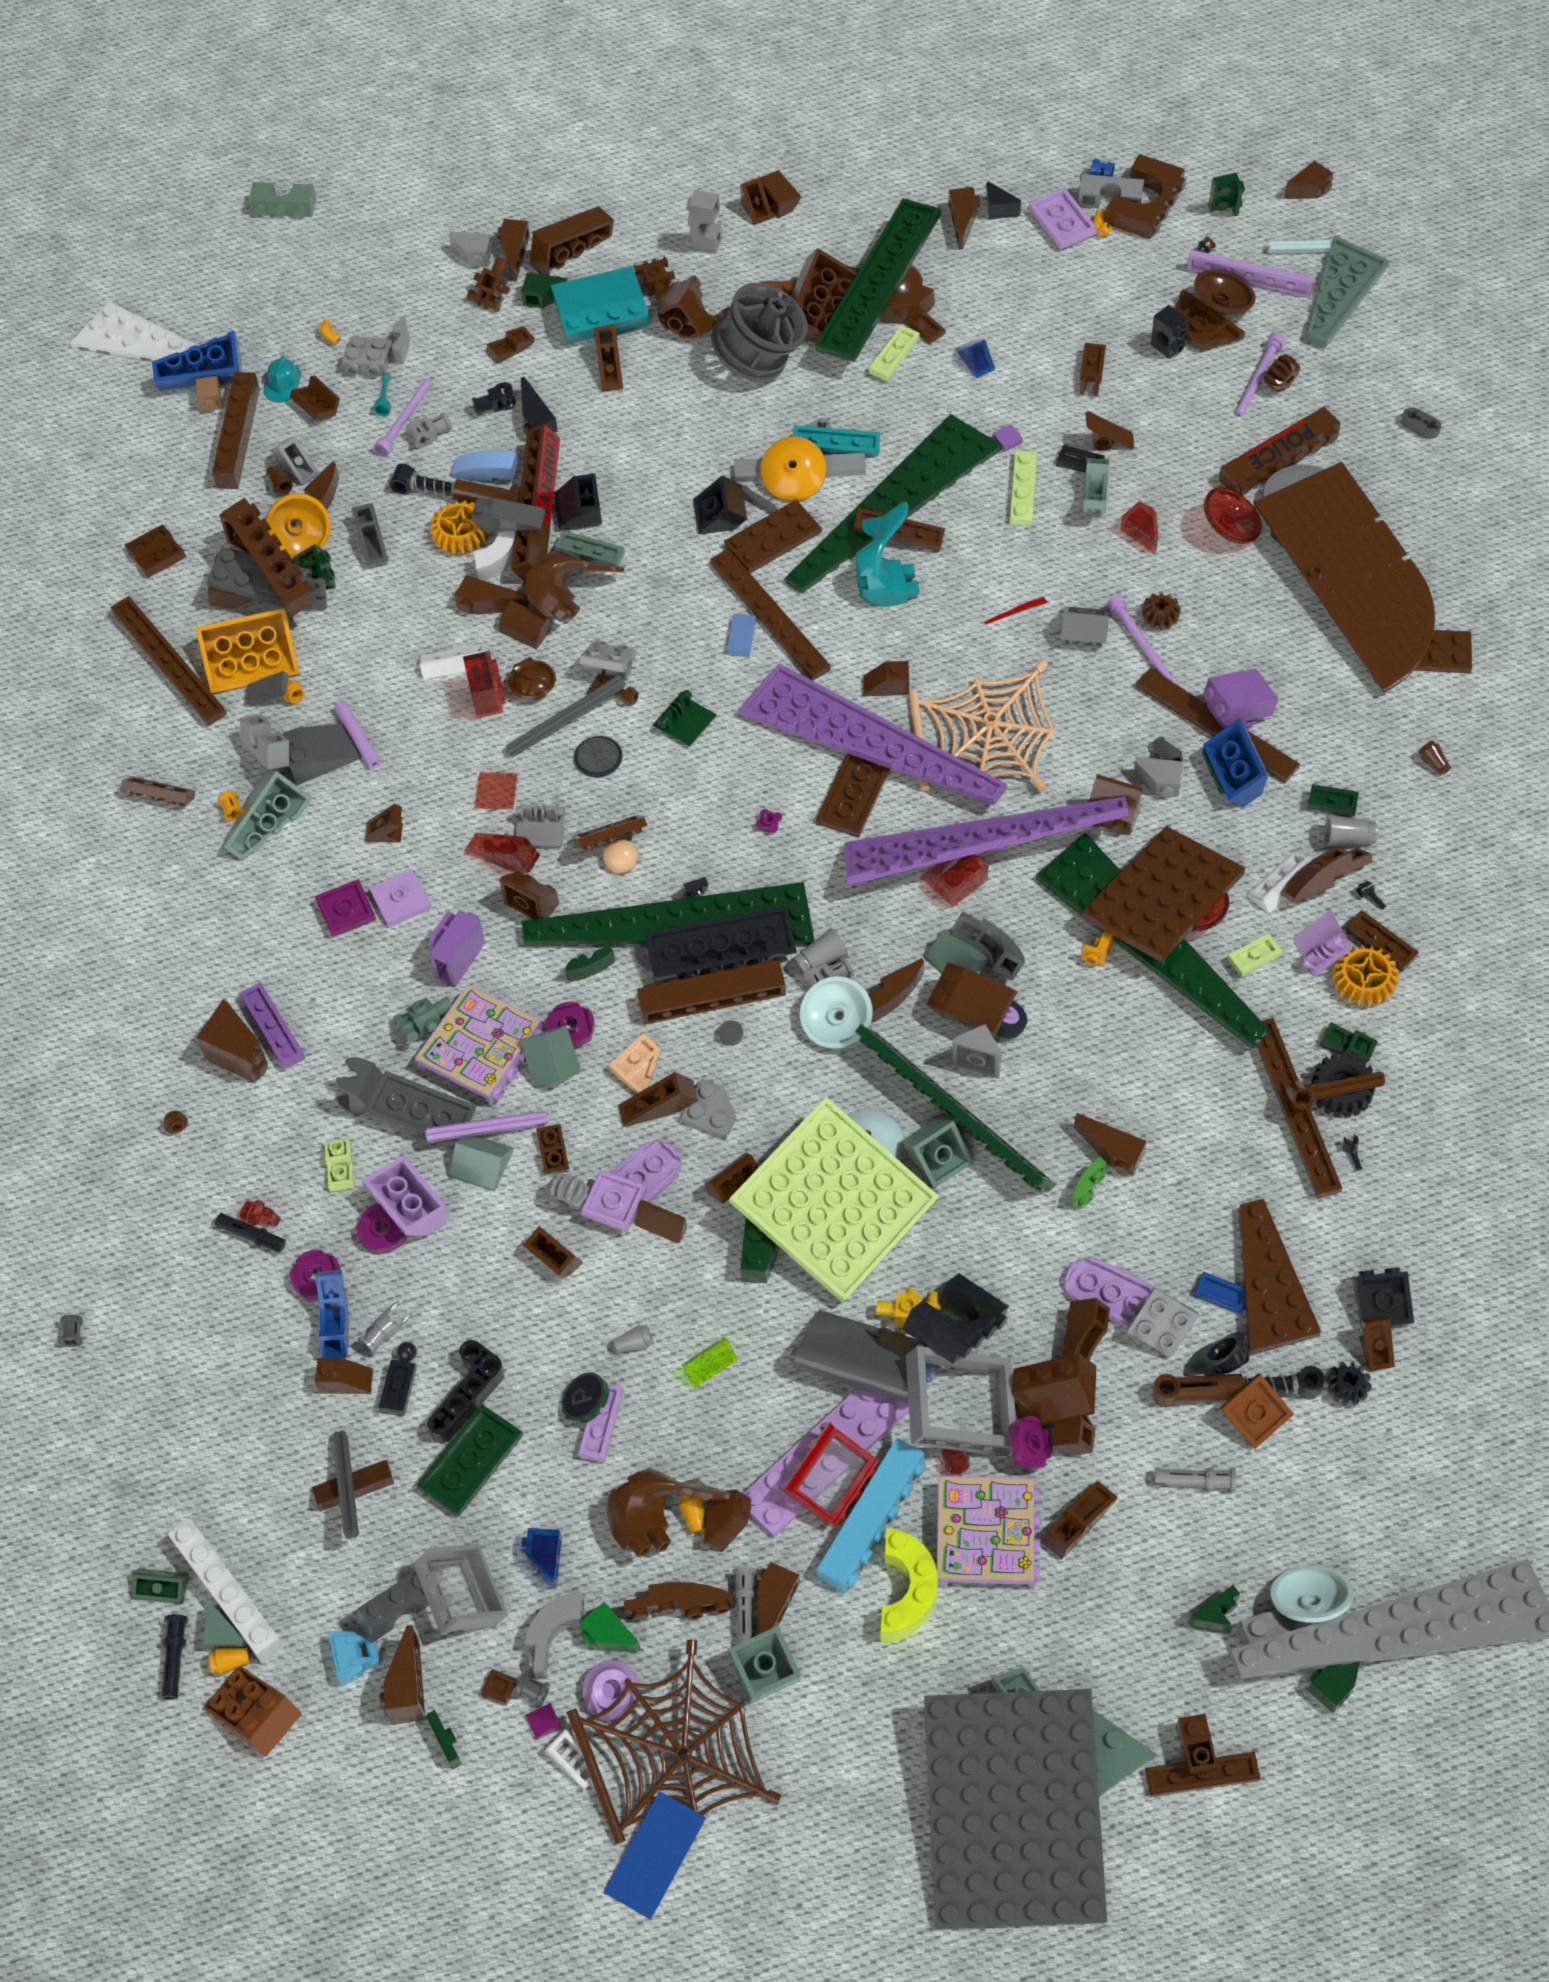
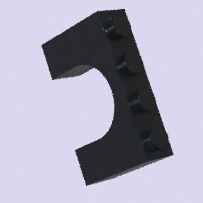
M958 1273L947 1281L938 1302L962 1317L966 1322L952 1319L922 1300L910 1310L902 1330L954 1364L961 1357L965 1359L972 1348L977 1349L985 1338L988 1340L996 1329H1002L1008 1319L1005 1315L1009 1306Z

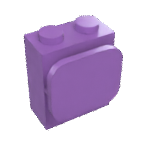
M1256 668L1209 677L1203 693L1207 701V707L1223 728L1228 727L1239 718L1242 719L1245 727H1251L1255 725L1257 719L1273 716L1278 702V697Z
M461 910L456 915L451 912L446 913L429 940V956L435 978L454 987L458 985L485 945L480 919L474 913H466Z

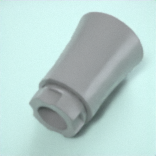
M1331 814L1326 816L1324 826L1326 847L1375 844L1377 837L1376 821L1340 817Z
M829 928L822 936L801 950L792 959L799 972L804 975L814 967H820L825 963L829 965L842 957H847L848 951L838 934L832 928Z

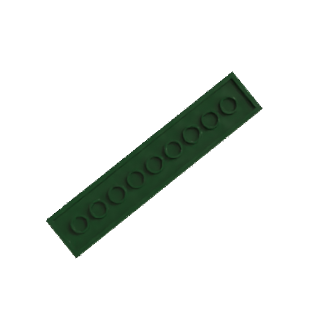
M902 198L816 342L815 351L851 362L856 361L940 218L941 208Z
M862 1024L856 1029L855 1032L861 1036L859 1041L864 1046L878 1053L877 1057L883 1062L896 1068L894 1071L902 1078L914 1083L912 1086L917 1091L932 1098L931 1102L936 1107L948 1114L951 1113L948 1117L956 1124L962 1125L966 1129L969 1128L967 1133L975 1140L981 1141L983 1144L987 1143L985 1148L990 1153L1000 1157L1002 1160L1006 1159L1004 1164L1009 1169L1021 1176L1025 1175L1023 1181L1039 1191L1045 1189L1050 1192L1057 1185L876 1031Z

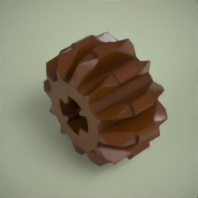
M1287 354L1281 355L1269 365V369L1265 372L1264 381L1268 387L1276 392L1285 391L1299 375L1300 366L1292 356Z
M1162 591L1158 596L1152 593L1150 598H1146L1142 608L1145 624L1151 623L1152 629L1159 626L1161 631L1164 626L1170 629L1172 624H1177L1181 612L1178 599H1172L1171 593L1165 596Z

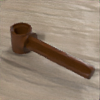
M1379 1071L1312 1085L1311 1082L1295 1081L1288 1085L1286 1097L1296 1108L1305 1110L1315 1104L1317 1099L1384 1086L1386 1080L1384 1073ZM1301 1091H1305L1304 1096L1301 1099L1296 1100L1297 1094Z

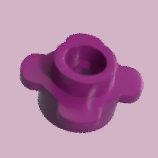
M763 809L760 811V819L756 821V827L764 832H776L779 821L782 820V814Z

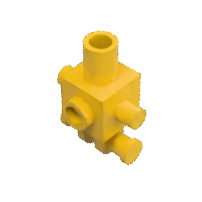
M906 1288V1293H897L896 1302L877 1300L876 1316L895 1317V1326L903 1328L910 1310L923 1300V1295H916V1289ZM935 1291L928 1292L927 1303L940 1311L941 1306L938 1304L940 1293Z

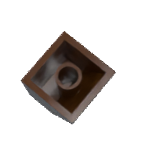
M223 999L196 1038L206 1061L256 1083L258 1078L262 1077L268 1068V1062L261 1044L230 1004Z

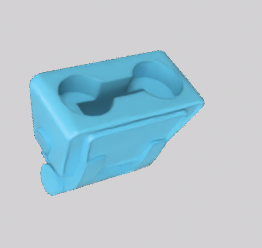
M329 1632L336 1674L341 1687L363 1676L365 1670L380 1665L376 1641L371 1643L365 1635H357L355 1632ZM366 1646L368 1657H361L360 1648Z

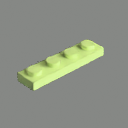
M1015 450L1010 524L1032 526L1037 451Z

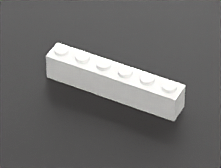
M189 1518L169 1532L168 1536L239 1634L245 1639L261 1664L281 1651L284 1646L193 1521Z

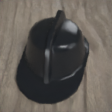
M1234 1332L1221 1340L1202 1347L1190 1358V1367L1194 1370H1204L1211 1367L1215 1371L1224 1374L1237 1370L1249 1362V1355L1242 1345L1245 1336L1241 1332Z

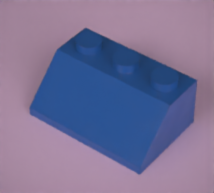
M1239 718L1204 743L1203 746L1228 800L1241 807H1245L1262 795L1269 775L1242 719Z

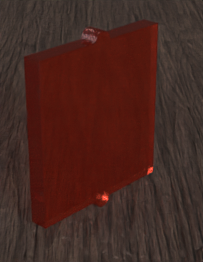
M500 771L496 773L480 772L475 808L492 809L493 811L497 809L514 810L518 775L514 773H501Z

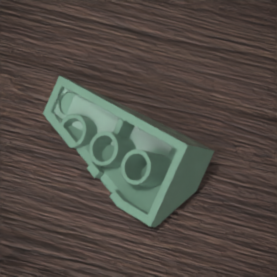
M267 770L251 793L223 848L238 859L244 860L261 847L264 841L272 834H278L289 821H295L300 817L312 797L279 772Z

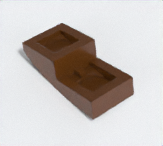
M522 326L506 331L504 339L488 343L486 351L496 363H500L527 349L535 342V338Z

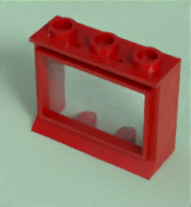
M831 1422L822 1423L819 1427L823 1431L817 1440H812L808 1444L807 1449L809 1451L802 1462H797L792 1468L794 1472L792 1477L786 1484H781L778 1489L826 1525L836 1526L837 1524L840 1525L847 1517V1508L851 1502H856L863 1492L861 1487L865 1481H869L878 1469L876 1465L879 1459L875 1458L834 1427Z

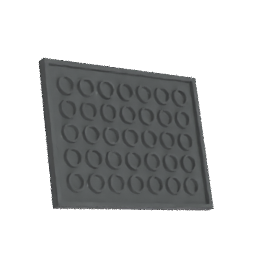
M1071 1689L924 1696L936 1929L1107 1922L1092 1690Z

